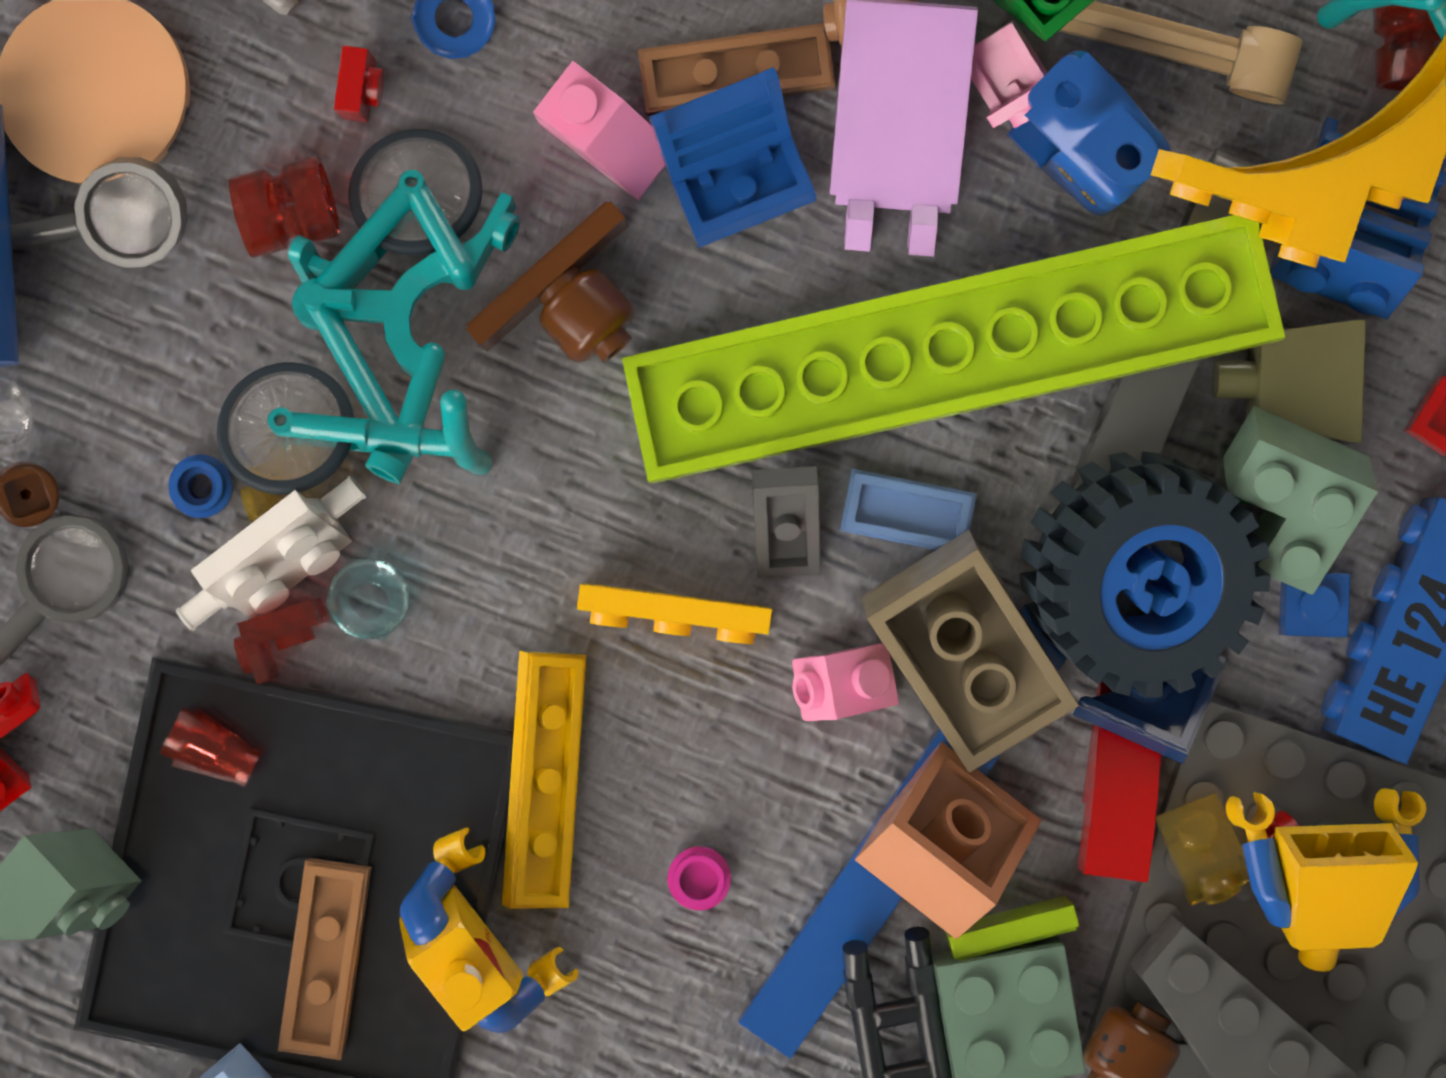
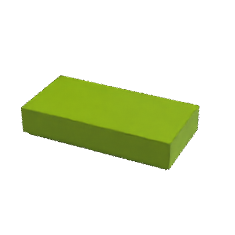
M1061 896L984 916L958 939L953 938L946 931L945 935L954 959L964 960L1076 931V928L1080 926L1074 904L1066 896Z

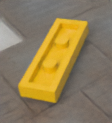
M590 583L580 584L577 610L591 612V624L627 628L629 617L654 620L653 632L679 636H691L692 625L717 628L716 640L754 645L755 633L769 635L772 608L767 606Z

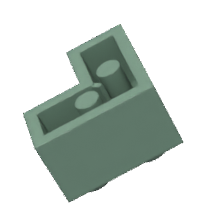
M1253 406L1223 457L1227 491L1264 509L1257 520L1260 527L1252 532L1266 541L1270 558L1257 561L1255 564L1268 572L1272 578L1313 595L1378 493L1369 456Z

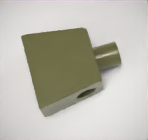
M1349 320L1284 330L1285 338L1283 341L1248 348V361L1215 360L1212 371L1213 397L1247 399L1246 418L1253 406H1256L1342 445L1362 443L1366 320Z

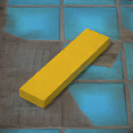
M519 651L502 905L510 909L569 908L587 655Z

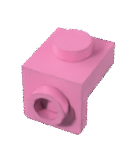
M1014 19L974 44L971 80L991 111L986 118L993 128L1008 119L1014 128L1029 121L1024 116L1031 109L1027 100L1028 93L1048 72Z
M883 643L869 644L824 655L801 657L792 661L794 673L793 694L800 707L804 721L837 720L899 705L891 656Z

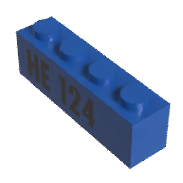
M1441 497L1422 498L1419 506L1413 504L1405 514L1398 531V539L1403 541L1394 564L1387 563L1380 571L1372 590V597L1377 599L1368 623L1361 621L1355 628L1346 650V655L1352 658L1342 681L1335 680L1331 684L1321 706V714L1326 716L1321 729L1405 765L1408 764L1446 677V500Z

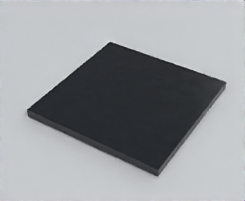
M152 657L112 850L141 879V883L127 898L130 906L126 913L112 926L104 930L99 928L94 930L73 1030L218 1061L241 1043L266 1071L297 1078H454L464 1032L455 1024L408 963L399 923V917H401L400 906L428 864L436 862L433 853L434 843L441 837L468 827L469 832L464 838L466 851L483 845L485 856L481 863L454 873L456 879L454 885L482 921L487 924L507 830L514 732L168 658ZM308 858L372 867L345 1055L342 1060L278 1051L305 860Z

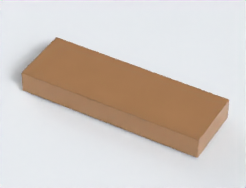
M824 23L638 50L647 116L664 112L772 67L775 68L779 77L783 97L834 90L836 86L830 43L826 35Z
M313 858L305 860L278 1051L342 1060L344 1057L372 867Z

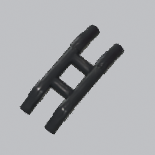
M917 926L909 928L904 933L906 948L905 968L911 997L876 1004L873 977L869 965L868 945L862 940L846 942L842 947L845 968L843 970L848 1006L851 1011L862 1078H951L936 993L938 989L931 955L929 930ZM916 1022L923 1058L886 1066L880 1030Z

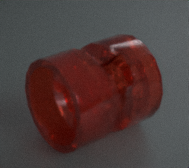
M1396 5L1374 8V33L1384 39V45L1375 51L1376 87L1382 90L1402 91L1421 71L1441 43V39L1426 10ZM1413 41H1418V48H1413Z
M318 155L284 163L280 174L272 176L265 169H260L230 177L229 192L232 208L241 238L250 257L257 258L287 250L290 240L298 235L311 240L313 243L340 236V222L333 192L324 165ZM289 202H294V203H295V204H293V205H289V206L286 208V204H285V203H289Z

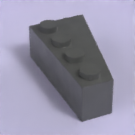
M1171 914L1130 960L1129 963L1169 1020L1172 1021L1174 1027L1181 1034L1211 1078H1362Z

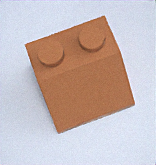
M941 742L881 816L855 858V861L953 938L958 939L997 905L1042 820L978 769L969 773L956 752Z

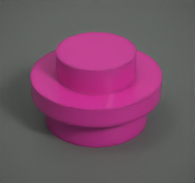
M693 846L681 851L673 859L668 870L667 882L670 893L679 904L691 910L701 911L715 907L725 898L730 888L731 873L728 863L716 850L705 846Z

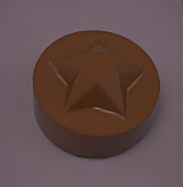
M27 461L12 463L0 471V515L5 520L16 526L33 527L42 524L53 515L59 503L60 493L58 484L50 472L36 463Z

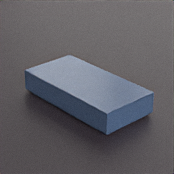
M852 468L839 531L937 550L965 531L970 530L977 493Z

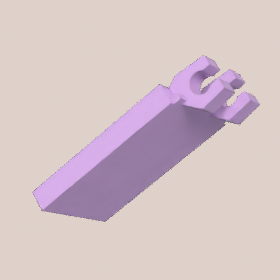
M846 0L829 188L830 194L836 195V205H847L844 232L845 250L870 252L875 207L910 210L907 236L908 255L934 257L938 212L950 213L951 204H958L978 15L977 7L896 0Z

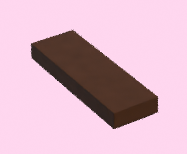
M611 200L609 202L605 201L466 324L467 332L488 352L542 304L539 301L541 295L557 278L575 266L579 269L584 267L627 229L629 225L625 216Z

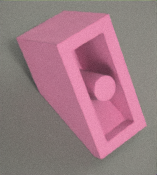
M574 61L570 63L533 111L539 125L638 201L666 166L653 127L625 100Z

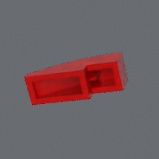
M1103 681L1098 685L1097 696L1112 692ZM1094 724L1092 725L1082 802L1085 803L1077 868L1087 875L1148 883L1154 841L1161 754Z

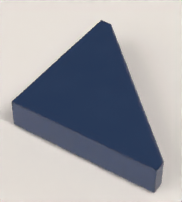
M1218 655V659L1225 666L1228 659ZM1201 669L1194 671L1191 674L1196 687L1181 693L1176 691L1166 681H1163V697L1146 698L1133 686L1130 696L1113 691L1092 698L1084 696L1080 698L1079 706L1076 707L1073 715L1183 764L1189 754L1223 670L1212 679Z

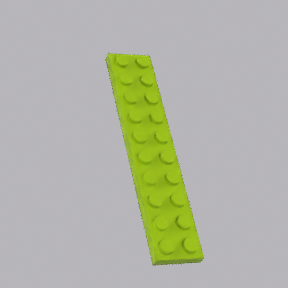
M1231 215L623 357L622 363L648 482L651 484L1283 341L1285 333L1263 239L1258 237L1260 233L1259 223Z

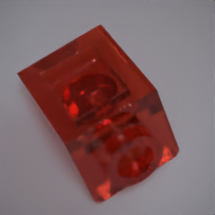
M321 597L237 623L241 636L234 638V647L243 672L245 674L253 672L257 684L279 677V671L269 640L275 639L278 650H282L316 639L312 626L328 622Z

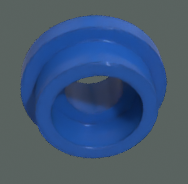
M200 454L189 456L174 467L169 478L168 489L172 502L182 513L195 518H208L217 515L229 504L233 495L234 483L229 469L222 461L209 455ZM201 474L207 475L213 484L211 494L203 499L198 498L192 490L194 479Z

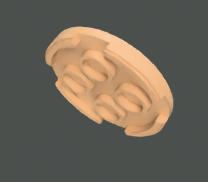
M52 0L34 10L16 27L1 53L0 104L3 106L4 130L17 150L37 168L53 177L79 185L99 166L119 157H141L158 164L169 153L167 150L180 131L187 107L189 108L190 80L183 54L168 30L150 13L131 1ZM118 173L105 179L100 186L120 184L140 175L135 173Z

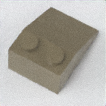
M970 530L965 531L861 596L867 620L969 773L1079 706Z

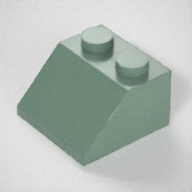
M92 828L24 835L0 864V940H35L63 934L71 936L79 931L95 928L104 930L116 923L126 913L130 906L127 898L141 883V879Z

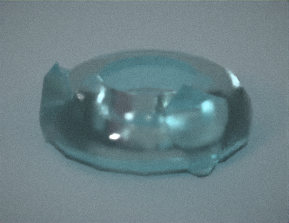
M374 558L357 559L343 566L332 578L327 592L325 607L335 625L348 636L361 640H385L389 638L406 618L410 606L409 587L402 574L391 564ZM372 583L380 586L388 596L386 609L375 618H362L358 616L351 608L350 599L352 593L363 584Z

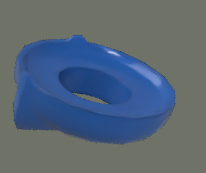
M416 0L410 19L421 43L434 54L448 59L467 58L480 51L491 38L495 25L494 5L491 0H461L469 6L473 21L470 29L465 34L457 37H451L442 33L435 22L436 10L446 0Z

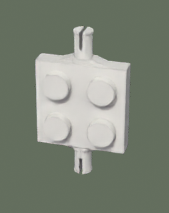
M349 475L345 481L321 499L319 497L305 498L294 490L191 570L203 590L176 609L179 618L190 630L194 631L196 627L221 608L233 607L251 618H254L257 614H266L278 608L288 598L291 588L308 575H317L330 568L340 556L339 551L352 542L337 519L362 499L367 498L363 489Z

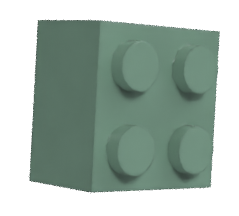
M1057 936L964 960L954 959L951 951L931 954L938 989L936 992L951 1078H1061L1086 1073L1065 947Z

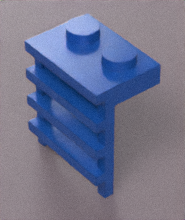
M774 67L649 117L656 134L655 137L660 147L662 158L667 167L668 176L698 248L817 201L814 187L791 137L781 85Z
M1327 116L1322 124L1316 149L1344 136L1336 132L1339 120ZM1443 160L1429 204L1403 198L1400 209L1397 210L1373 202H1365L1369 206L1415 222L1414 227L1363 208L1345 263L1320 256L1317 267H1309L1278 257L1280 246L1273 257L1270 268L1271 277L1289 283L1299 291L1316 293L1349 305L1359 313L1388 319L1423 275L1425 264L1422 263L1424 251L1429 246L1432 233L1429 230L1432 219L1438 212L1439 203L1436 201L1439 189L1444 184L1446 173L1444 172L1446 160Z

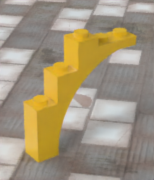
M1446 34L1421 71L1397 97L1372 118L1346 135L1324 146L1282 161L1246 167H1222L1191 156L1159 149L1151 175L1173 182L1169 195L1209 206L1212 195L1232 200L1228 213L1262 223L1258 237L1282 244L1278 254L1280 258L1313 268L1317 267L1320 256L1345 263L1366 201L1397 210L1400 209L1403 198L1429 204L1446 154Z

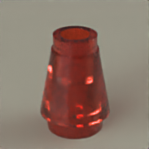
M183 707L160 754L174 760L171 765L172 767L231 783L233 781L244 787L261 752L250 747V744L202 709L196 714Z

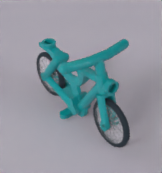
M427 129L403 130L379 140L362 155L352 172L348 188L350 211L359 230L331 262L320 257L311 240L298 235L292 241L288 251V258L302 282L293 295L292 308L294 314L303 326L312 330H319L369 419L354 418L352 405L343 388L330 375L316 367L303 363L282 362L257 369L243 378L231 390L221 407L217 423V441L222 458L230 471L246 485L269 494L287 495L294 490L300 493L316 487L332 476L342 465L349 451L371 453L365 467L375 475L395 484L401 483L413 457H421L422 454L453 457L460 467L475 475H485L492 469V457L489 453L476 446L471 435L467 399L461 391L455 389L448 390L441 397L440 407L443 430L425 428V419L443 366L445 351L441 345L435 342H429L423 345L422 348L419 347L413 340L410 322L418 300L427 290L441 282L454 284L456 288L461 290L471 289L475 285L493 249L497 248L506 252L513 244L520 227V217L513 214L516 208L514 198L501 192L481 231L466 243L461 244L459 238L470 228L479 212L483 186L480 170L474 158L454 138ZM387 251L401 255L432 253L405 272L391 291L356 289ZM343 321L384 323L385 340L401 369L411 376L399 418Z

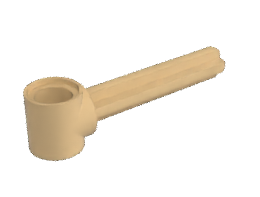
M1094 1L1059 30L1067 34L1227 75L1226 86H1230L1229 91L1233 94L1275 105H1284L1286 103L1303 40L1298 36L1261 26H1248L1246 30L1243 29L1239 38L1098 1Z

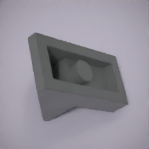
M817 466L752 470L757 577L821 574Z

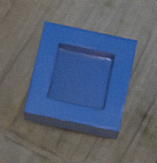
M1327 573L1313 595L1281 582L1279 635L1348 637L1350 574Z

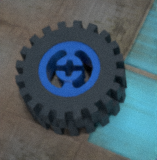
M1142 451L1140 462L1127 452L1109 455L1111 470L1108 472L1091 461L1077 469L1084 483L1074 489L1062 480L1050 492L1061 502L1055 511L1050 514L1039 507L1030 522L1042 532L1039 542L1024 539L1021 557L1035 568V571L1020 573L1021 590L1033 600V602L1025 606L1031 619L1043 629L1041 633L1081 672L1098 685L1103 681L1113 692L1130 696L1133 686L1146 698L1163 697V681H1166L1179 693L1195 688L1191 673L1201 669L1212 679L1225 669V666L1217 656L1227 646L1239 655L1248 644L1249 640L1239 633L1244 621L1246 620L1256 625H1259L1265 609L1252 600L1254 591L1269 592L1271 575L1255 564L1257 561L1270 558L1266 541L1252 532L1260 526L1252 513L1238 504L1240 500L1201 473L1175 458L1171 462L1159 453ZM1161 540L1178 541L1184 556L1183 563L1179 564L1153 544L1150 549L1145 545ZM1121 592L1147 614L1140 616L1120 614L1116 603L1117 594Z

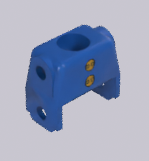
M1079 50L1072 51L1063 57L1030 90L1027 100L1031 109L1024 115L1029 121L1016 128L1013 127L1007 134L1045 174L1087 211L1097 216H1104L1124 203L1146 180L1151 178V171L1159 149L1171 151L1170 144L1124 88L1088 52Z

